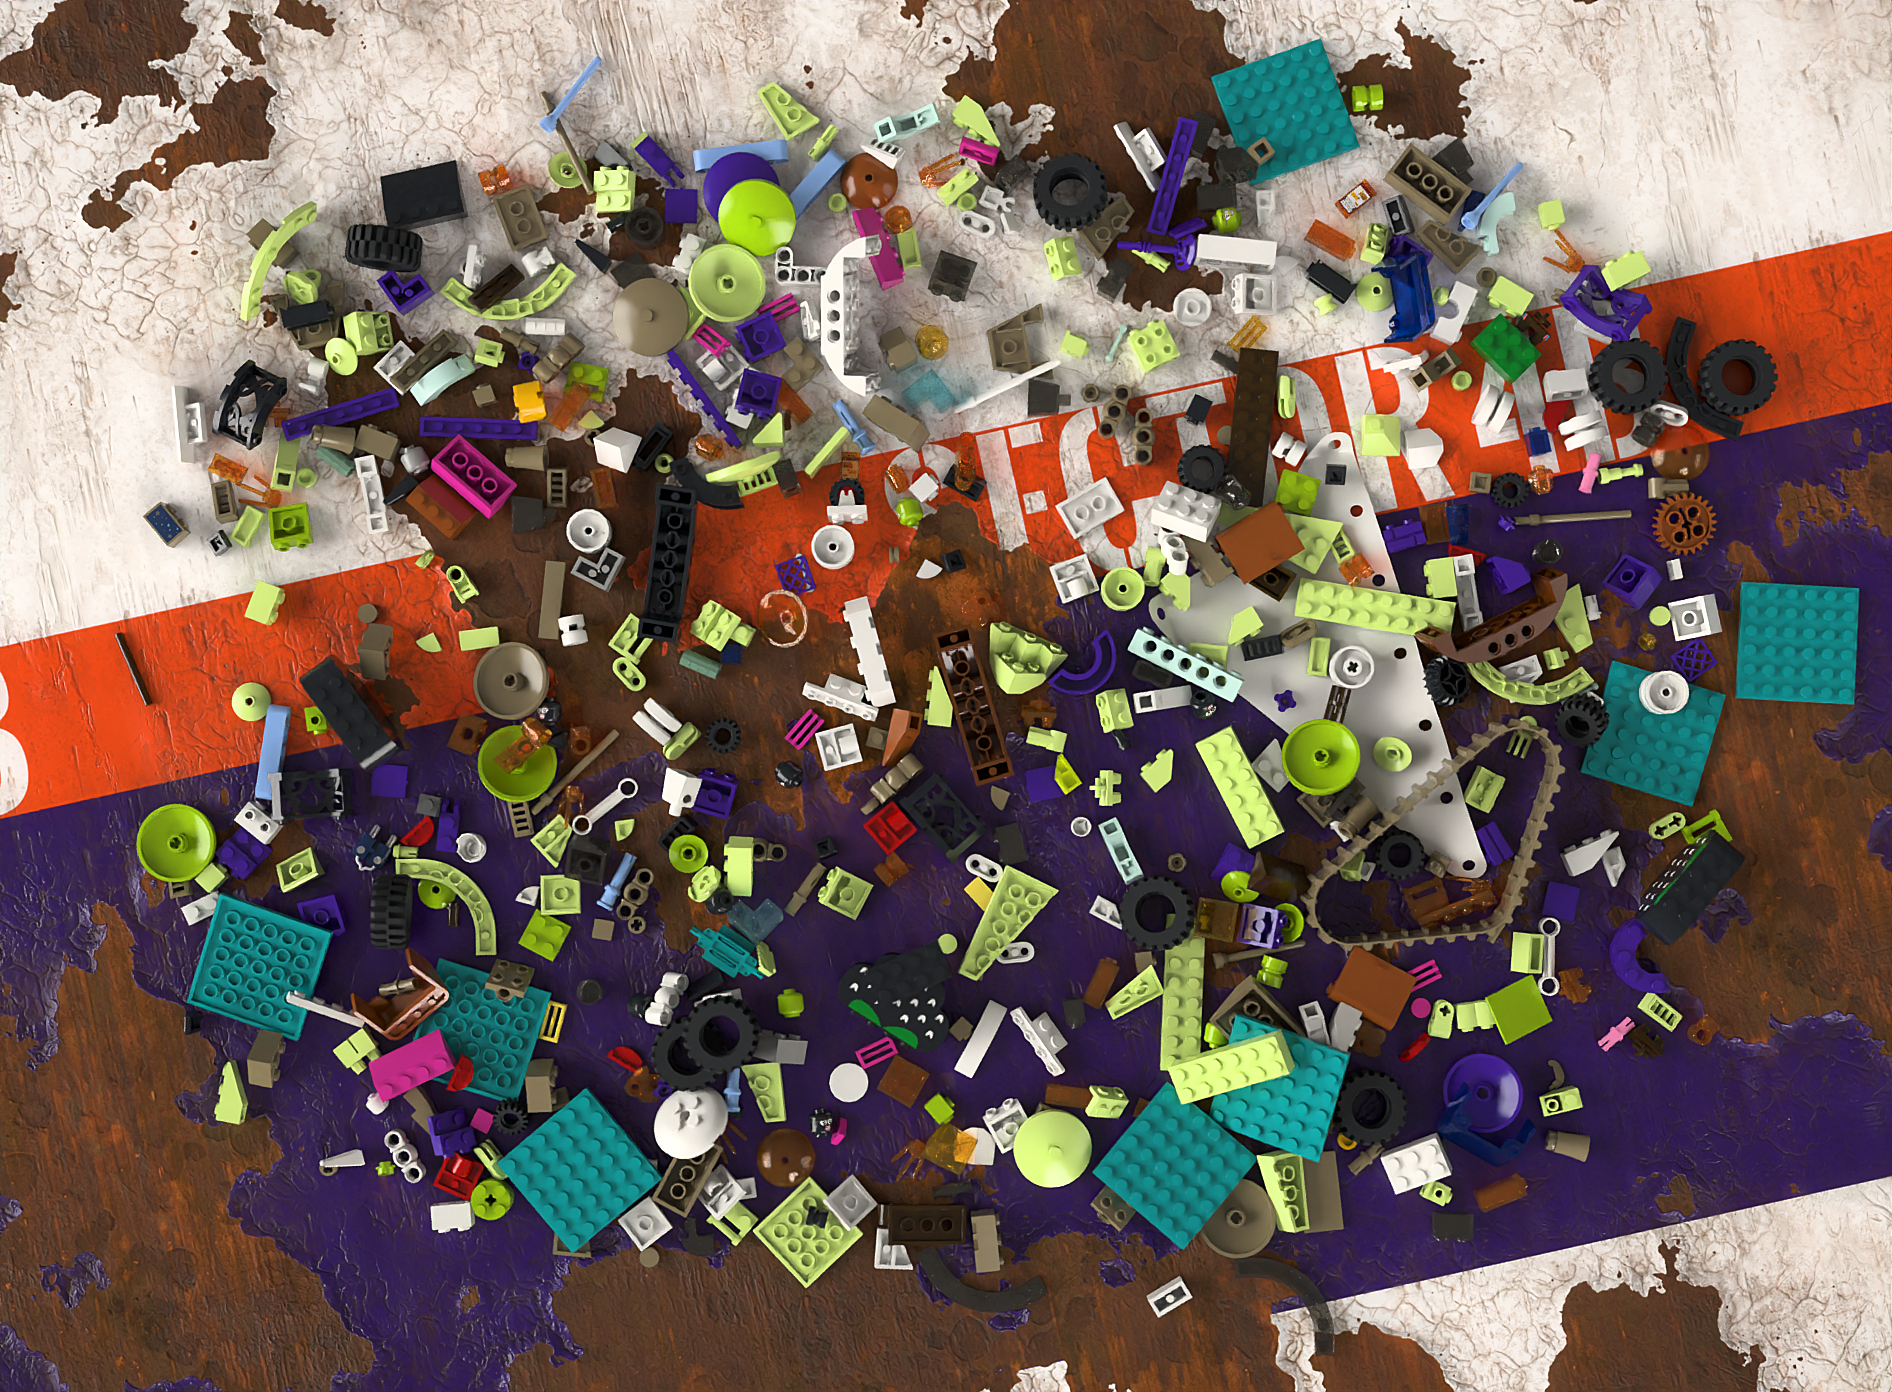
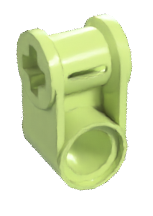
M451 566L447 570V579L462 604L471 596L480 594L464 568ZM456 569L461 571V577L458 580H454L452 577V573Z
M1439 999L1433 1004L1431 1019L1428 1024V1035L1446 1039L1450 1037L1454 1008L1446 1000ZM1445 1006L1447 1010L1441 1012L1440 1008H1444Z

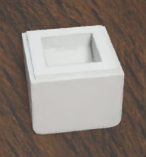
M1002 213L1000 221L1005 235L1008 236L1019 232L1020 229L1013 213Z

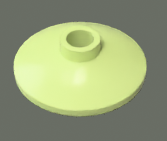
M567 152L558 153L550 160L548 173L554 183L563 188H575L582 184ZM578 156L580 163L587 175V166L584 160L580 156ZM568 171L570 175H566L564 172Z
M1381 273L1367 274L1359 281L1356 288L1358 302L1369 311L1376 312L1386 309L1392 303L1395 296V288L1392 281ZM1379 288L1380 293L1375 294L1373 289Z
M333 338L328 341L325 355L330 367L341 375L352 374L358 365V357L353 346L343 338Z
M253 682L245 683L238 687L232 698V706L235 713L246 721H257L265 717L268 706L271 704V696L268 690L263 685ZM248 698H251L253 700V703L251 705L247 704Z
M1388 736L1381 738L1373 749L1375 761L1379 766L1388 771H1402L1409 766L1412 760V751L1409 745L1397 737Z

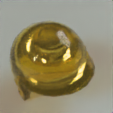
M935 325L922 327L915 336V344L919 354L926 360L940 359L949 348L948 336H946L941 328Z

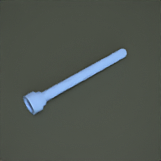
M600 57L593 59L552 114L543 117L539 125L546 132L552 133L557 123L556 120L602 61Z
M1516 163L1474 211L1467 212L1461 218L1462 224L1467 229H1473L1478 224L1479 216L1523 168V163Z

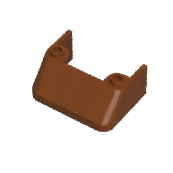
M409 946L405 950L409 968L412 969V973L419 981V988L417 990L406 991L404 994L396 995L391 1000L384 996H376L368 1002L354 992L351 994L354 1014L385 1037L394 1041L402 1039L449 998L448 988L431 963Z

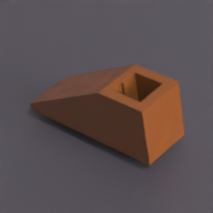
M893 709L882 766L898 767L897 764L906 756L920 733L923 714Z

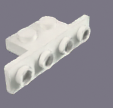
M1127 122L1116 124L1114 129L1117 136L1122 140L1127 153L1132 157L1138 171L1141 172L1146 180L1147 186L1152 192L1158 191L1161 179L1156 170L1167 162V156L1152 131L1148 127L1135 136Z
M174 385L171 388L178 462L193 464L195 463L193 444L208 442L205 404L200 402L190 404L188 387Z
M831 673L825 688L808 682L805 683L802 694L809 699L818 700L831 707H837L846 713L861 716L865 720L875 721L879 711L878 708L861 702L865 694L864 690L867 688L864 685Z
M1022 1007L1011 1011L1010 1014L1013 1021L1021 1028L1024 1037L1035 1048L1036 1054L1044 1061L1047 1070L1053 1076L1062 1074L1065 1069L1055 1054L1068 1043L1047 1013L1044 1012L1031 1021Z

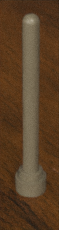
M1304 939L1283 943L1278 949L1261 947L1228 955L1221 952L1214 953V965L1216 969L1224 968V965H1228V962L1304 947L1306 942Z

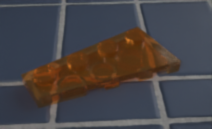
M1489 889L1417 919L1421 927L1431 929L1436 927L1437 923L1448 922L1458 916L1498 903V899L1494 892Z

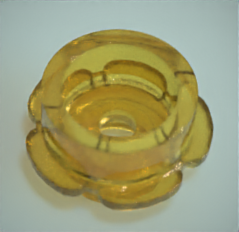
M1645 632L1638 639L1639 645L1643 650L1647 651L1655 648L1657 641L1653 634Z

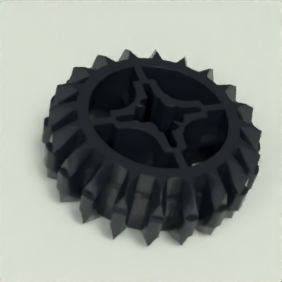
M1439 655L1430 660V663L1426 665L1427 669L1423 671L1426 675L1423 680L1426 681L1424 687L1428 689L1427 695H1431V701H1436L1437 705H1442L1443 707L1456 706L1465 701V698L1469 696L1468 692L1472 690L1469 687L1472 681L1469 680L1471 674L1466 671L1468 667L1463 666L1464 662L1454 660L1445 655Z

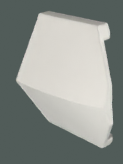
M1430 428L1404 431L1409 470L1436 466L1444 451L1442 439Z
M971 1127L957 1133L954 1161L976 1165H993L995 1139L984 1128Z

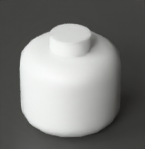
M378 1092L372 1093L367 1098L366 1105L374 1114H380L388 1106L389 1100L382 1102Z

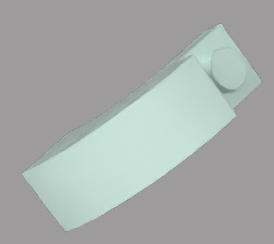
M931 103L903 116H889L873 125L881 143H889L928 131L927 128L942 121L935 103Z
M1508 192L1496 198L1480 216L1476 236L1477 239H1485L1483 240V250L1487 252V257L1496 256L1499 253L1496 235L1498 220L1504 216L1512 215L1516 211L1513 192Z
M466 354L453 360L450 358L424 375L410 391L418 403L423 406L436 399L451 384L474 373L476 369Z
M1116 817L1098 825L1125 884L1128 885L1143 878L1144 875Z

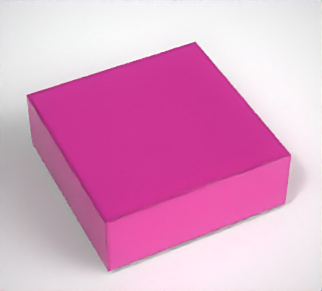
M479 1107L470 1126L488 1134L493 1124V1114Z

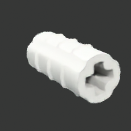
M526 318L527 335L566 336V318Z

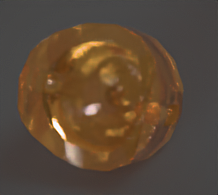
M893 206L886 212L885 221L887 229L891 234H899L912 227L910 212L904 206Z

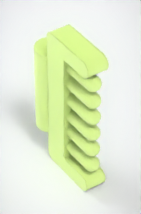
M757 939L754 945L757 948L758 961L760 962L758 969L770 977L776 973L773 952L769 951L767 944Z

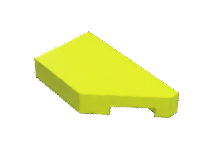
M1059 754L1054 779L1064 794H1068L1082 784V782L1063 754Z

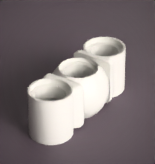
M1160 526L1158 542L1161 545L1162 554L1167 558L1169 571L1174 575H1182L1186 572L1189 557L1185 549V543L1179 538L1180 533Z
M665 973L660 984L662 988L655 994V1002H651V1006L646 1010L645 1018L648 1023L667 1026L670 1023L674 1013L672 1010L679 1003V995L682 996L683 991L688 987L689 980L685 974Z
M394 1129L385 1136V1144L390 1148V1152H393L394 1162L403 1168L401 1171L405 1173L407 1181L411 1183L418 1182L425 1176L426 1168L421 1163L420 1158L417 1159V1150L408 1143L410 1141L406 1138L405 1132L401 1129ZM392 1134L398 1135V1144L391 1140ZM402 1151L409 1153V1160L402 1158ZM412 1168L419 1170V1177L412 1175Z

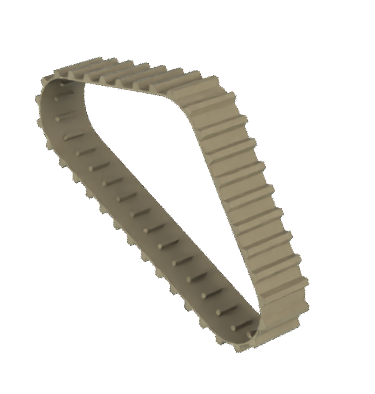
M1512 718L1508 724L1489 723V730L1482 735L1474 733L1471 736L1473 743L1467 748L1463 746L1456 748L1458 755L1452 760L1444 758L1441 761L1443 768L1437 773L1432 771L1426 773L1428 780L1421 786L1414 783L1411 786L1412 794L1407 798L1401 796L1396 798L1398 805L1391 811L1383 809L1381 811L1382 819L1376 824L1369 821L1366 824L1368 830L1361 836L1356 834L1352 838L1353 843L1346 849L1339 846L1336 849L1338 855L1331 861L1323 859L1321 861L1323 868L1317 874L1309 873L1307 878L1310 881V888L1300 896L1307 909V913L1303 916L1304 920L1312 928H1318L1317 935L1325 943L1330 944L1334 941L1345 951H1351L1354 945H1360L1365 950H1371L1373 944L1381 943L1386 948H1392L1393 943L1399 941L1408 947L1413 946L1414 940L1420 939L1429 945L1434 943L1435 938L1441 937L1450 943L1454 942L1456 936H1464L1469 941L1475 940L1476 934L1486 933L1490 937L1494 936L1496 928L1504 922L1512 923L1513 919L1510 914L1514 906L1522 904L1523 900L1518 897L1521 887L1528 886L1529 881L1524 876L1527 868H1532L1535 865L1531 856L1534 849L1541 848L1542 844L1537 838L1540 830H1547L1548 825L1543 820L1546 812L1553 811L1554 805L1550 803L1552 794L1560 792L1561 787L1556 784L1558 775L1565 773V767L1559 765L1558 753L1562 750L1561 746L1552 743L1547 738L1548 730L1535 725L1528 727L1526 721ZM1513 729L1514 732L1522 733V729L1531 732L1530 737L1539 740L1542 745L1541 750L1545 753L1546 758L1542 781H1540L1536 799L1533 801L1534 805L1530 817L1527 819L1528 823L1523 837H1521L1517 855L1514 857L1515 861L1511 873L1508 875L1509 879L1504 893H1502L1501 902L1489 918L1480 920V923L1472 925L1462 923V926L1453 927L1441 925L1442 928L1427 929L1426 927H1421V930L1407 931L1406 929H1401L1400 932L1390 933L1380 931L1379 934L1369 935L1363 932L1358 936L1341 934L1340 937L1331 935L1332 931L1327 927L1324 931L1318 923L1321 919L1315 914L1316 895L1320 887L1324 886L1323 883L1332 874H1337L1339 868L1348 861L1351 862L1352 858L1363 848H1368L1367 845L1378 836L1381 837L1383 835L1382 832L1393 823H1398V819L1406 812L1412 811L1413 807L1423 798H1428V794L1439 785L1442 786L1448 777L1453 773H1458L1460 767L1469 760L1472 761L1474 756L1484 747H1489V743L1496 737H1502L1505 735L1504 732Z

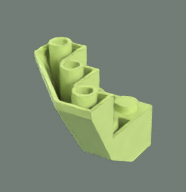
M1006 622L991 623L989 663L996 683L1007 694H1022L1041 685L1068 656L1062 650V647L1056 643L1016 628Z

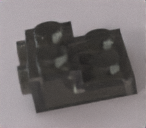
M941 250L929 281L928 290H931V293L936 296H941L942 294L949 296L950 300L954 302L965 301L978 262Z

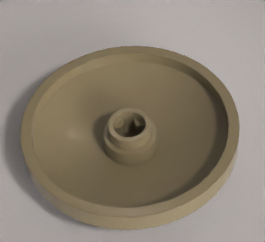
M657 278L637 280L628 285L615 302L613 326L616 335L625 347L637 354L650 357L664 355L681 343L688 330L690 314L686 299L674 285Z
M507 642L493 647L481 658L475 670L473 687L476 699L487 713L503 720H517L530 715L542 704L548 691L549 671L546 662L536 650L522 643Z
M1241 1179L1199 1232L1206 1244L1223 1256L1230 1258L1252 1256L1268 1244L1274 1233L1276 1213L1273 1202L1259 1185L1252 1181Z

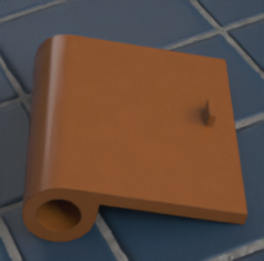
M1273 500L1213 536L1222 552H1225L1244 585L1305 550L1284 515L1285 509L1281 502L1277 503Z
M1355 945L1338 980L1334 983H1329L1326 993H1328L1327 998L1338 1004L1343 1002L1361 1011V1016L1390 1031L1394 1027L1417 978Z

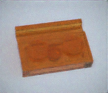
M1447 502L1418 507L1426 538L1425 545L1454 540Z

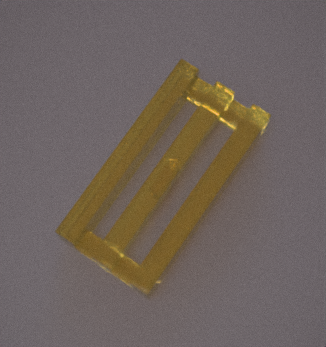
M1253 315L1227 343V346L1231 347L1239 355V348L1258 327L1261 328L1245 348H1250L1267 330V327ZM1254 321L1256 323L1254 327L1237 345H1234L1233 343Z

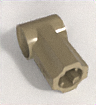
M1648 479L1649 499L1673 497L1674 493L1681 497L1682 492H1685L1688 496L1689 484L1687 479Z

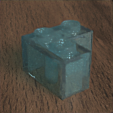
M933 369L901 392L902 397L913 411L928 399L940 414L956 403V398Z
M768 898L755 911L739 900L726 913L729 923L756 946L784 919L782 910Z

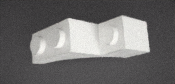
M1318 1001L1299 1006L1300 1020L1307 1038L1331 1046L1324 1015Z

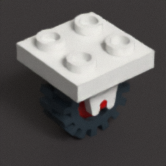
M842 478L839 482L836 481L834 486H831V491L829 492L831 506H827L829 522H833V525H843L844 522L863 524L864 521H868L867 506L862 505L865 501V495L861 484L857 483L855 479L850 480V478H846V480Z

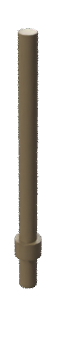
M543 91L539 96L545 106L546 114L550 116L556 106L554 103H551L547 92ZM558 118L555 129L587 195L593 194L594 189Z
M1631 510L1544 516L1530 514L1529 517H1515L1514 521L1516 522L1515 525L1530 524V526H1539L1540 523L1631 518Z
M614 729L548 793L545 792L540 797L541 800L530 811L536 815L546 805L549 806L554 801L553 798L620 734Z

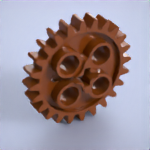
M1682 492L1680 497L1674 493V499L1667 497V504L1660 503L1663 507L1662 510L1656 509L1659 516H1653V519L1657 520V523L1652 524L1653 527L1657 528L1653 534L1659 535L1656 541L1659 543L1663 542L1661 547H1668L1667 551L1671 553L1674 551L1675 554L1679 555L1682 551V554L1687 555L1689 550L1695 554V548L1702 550V543L1708 545L1707 537L1713 538L1709 533L1710 531H1716L1712 527V524L1717 523L1716 520L1712 519L1716 513L1709 512L1713 506L1706 505L1708 500H1701L1702 496L1698 494L1694 496V493L1690 492L1687 496L1685 492ZM1694 507V513L1688 516L1689 508ZM1675 513V520L1673 522H1670V515ZM1699 525L1698 533L1694 534L1693 528ZM1680 531L1681 537L1675 540V534Z

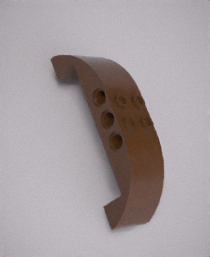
M1547 566L1532 573L1531 579L1537 594L1536 596L1451 638L1448 631L1433 625L1415 632V637L1429 649L1461 662L1479 663L1496 657H1502L1508 651L1520 648L1525 642L1538 636L1555 619L1565 598L1568 581L1567 573Z
M967 624L932 634L976 786L1015 775L978 655L971 625Z

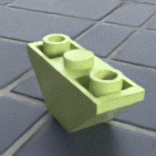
M1370 222L1360 253L1361 260L1375 265L1381 262L1385 254L1389 228L1380 223L1374 224Z

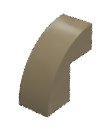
M1450 347L1409 375L1408 379L1419 393L1460 365L1462 361L1453 348Z

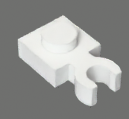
M986 185L979 204L994 211H997L998 207H1002L1005 213H1011V209L1007 208L1006 204H1015V199L1011 197L1003 198V191Z

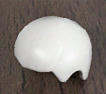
M476 833L462 834L456 841L458 843L457 853L464 861L469 863L480 861L486 853V842L482 836Z

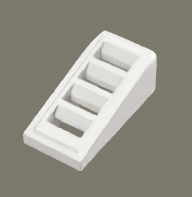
M870 135L861 146L863 150L892 169L899 163L906 149L891 142L881 143L879 138Z
M359 1149L319 1162L320 1166L324 1167L365 1165L362 1151Z

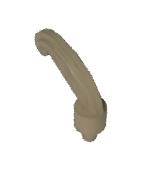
M1550 1060L1548 1065L1553 1066L1556 1078L1549 1087V1090H1552L1554 1088L1557 1089L1563 1084L1564 1073L1558 1062Z

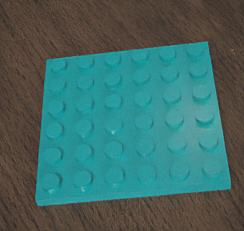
M1321 38L1223 72L1211 78L1250 186L1360 147ZM1265 137L1274 149L1275 154L1257 167L1247 153V149ZM1257 151L1259 157H1262L1263 152Z
M1741 582L1735 698L1853 705L1855 698L1859 588Z
M1612 661L1601 697L1604 701L1602 706H1605L1607 708L1606 713H1609V724L1598 742L1593 743L1590 747L1586 746L1579 772L1692 807L1726 695L1687 683L1689 697L1681 710L1668 714H1655L1649 712L1639 699L1641 682L1652 672Z
M221 893L187 1003L267 1031L282 1033L284 1037L298 1041L309 1009L288 1003L286 997L289 991L295 992V990L305 993V997L312 999L333 931Z
M439 958L436 972L448 988L449 998L437 1008V1013H431L418 1025L413 1041L441 1029L457 1063L462 1053L467 1055L473 1062L474 1076L470 1084L463 1088L464 1090L499 1101L503 1099L506 1101L509 1097L511 1101H513V1098H517L518 1102L552 992L529 985L523 998L513 995L510 1001H501L496 997L494 990L485 988L490 973ZM455 1068L432 1080L449 1084Z
M1238 1013L1235 1017L1228 1045L1281 1029L1295 1067L1287 1075L1214 1095L1209 1117L1219 1126L1319 1162L1351 1053Z
M1166 1082L1092 1173L1184 1250L1258 1159L1192 1102L1182 1104L1176 1088L1169 1082Z
M588 1087L497 1163L572 1253L578 1250L663 1178Z

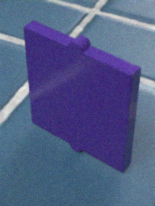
M680 187V189H666L665 223H679L680 225H683V223L697 224V189H683V187Z
M1195 217L1170 227L1167 231L1170 237L1173 236L1177 239L1207 227L1204 219Z
M383 764L375 770L373 777L370 779L372 781L371 795L406 798L407 784H409L407 780L409 766Z
M1056 765L1024 771L1030 802L1064 796L1062 789L1054 779Z
M1548 881L1541 914L1552 916L1556 920L1560 918L1573 921L1580 888L1569 886L1564 882L1560 884Z

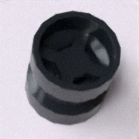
M810 1205L805 1225L812 1226L815 1224L819 1228L825 1229L829 1209L817 1210L815 1206Z

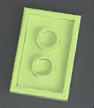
M844 426L835 433L807 465L804 471L809 478L812 479L850 436Z

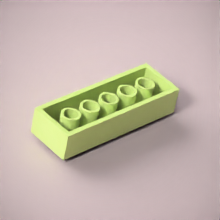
M1231 725L1195 744L1249 849L1285 831Z
M1280 1029L1175 1060L1168 1067L1180 1101L1182 1104L1287 1075L1293 1070L1295 1064Z

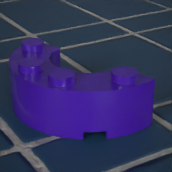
M1105 630L1090 643L1095 652V661L1089 671L1084 674L1075 675L1061 669L1047 683L1054 689L1069 695H1083L1101 687L1111 676L1116 663V648L1110 633Z
M1634 917L1626 920L1616 930L1610 944V961L1614 972L1622 982L1636 990L1653 994L1670 991L1662 972H1646L1638 965L1635 956L1636 947L1647 935L1643 926Z

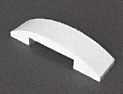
M369 455L354 458L367 512L366 520L369 535L389 531L387 507L382 503L385 496L375 456Z
M1472 554L1452 557L1458 595L1456 599L1464 632L1483 623L1474 579L1475 568Z
M992 1000L989 1001L954 1068L955 1070L972 1078L1007 1011L1006 1007Z

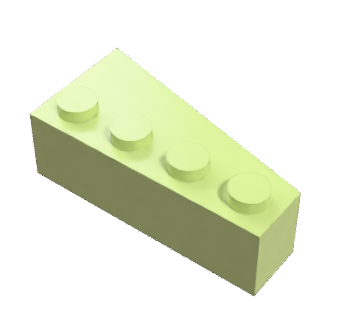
M1283 1149L1256 1155L1268 1195L1275 1208L1279 1231L1299 1232L1309 1229L1302 1156Z

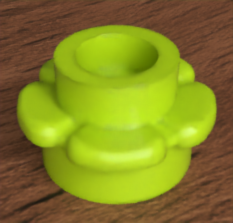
M390 1161L380 1162L379 1166L376 1167L378 1175L394 1174L395 1165H391Z

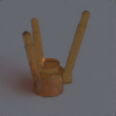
M950 154L930 166L922 168L921 171H918L922 186L927 185L928 189L944 186L947 182H933L937 180L935 174L961 164V161L950 163L935 170L933 169L954 157L953 154Z
M1558 229L1554 230L1564 243L1563 245L1559 240H1555L1559 248L1568 256L1564 262L1567 265L1565 266L1548 257H1543V260L1563 269L1568 274L1571 271L1576 274L1583 267L1585 261L1581 259L1582 257L1573 249Z
M254 475V479L269 490L262 492L238 481L234 482L235 485L263 496L262 501H265L264 503L239 499V503L272 509L273 507L277 508L281 502L282 494L278 490L270 489V484L257 475Z
M565 786V791L562 792L556 817L561 814L566 800L567 808L564 829L568 828L572 802L577 803L579 799L581 815H585L584 793L580 792L581 787ZM581 817L582 825L586 827V818Z
M1445 876L1446 879L1473 882L1470 886L1463 887L1462 891H1471L1474 895L1445 906L1446 910L1476 899H1482L1483 895H1489L1490 893L1488 880H1480L1479 877Z
M727 1118V1124L722 1137L732 1153L736 1154L735 1148L725 1133L729 1130L727 1126L745 1141L747 1137ZM718 1136L715 1141L722 1146ZM723 1149L721 1156L725 1164L728 1165L729 1162Z
M916 1139L914 1142L911 1140L904 1149L891 1159L893 1163L911 1149L909 1153L912 1156L896 1177L897 1181L901 1179L914 1159L917 1158L919 1162L910 1180V1183H914L922 1163L928 1155L927 1150L929 1149L919 1139Z

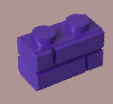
M1414 518L1403 521L1402 526L1396 527L1395 524L1385 526L1384 531L1381 532L1388 554L1426 543L1421 521L1415 522Z
M1491 820L1474 830L1487 864L1496 866L1515 854L1495 820Z

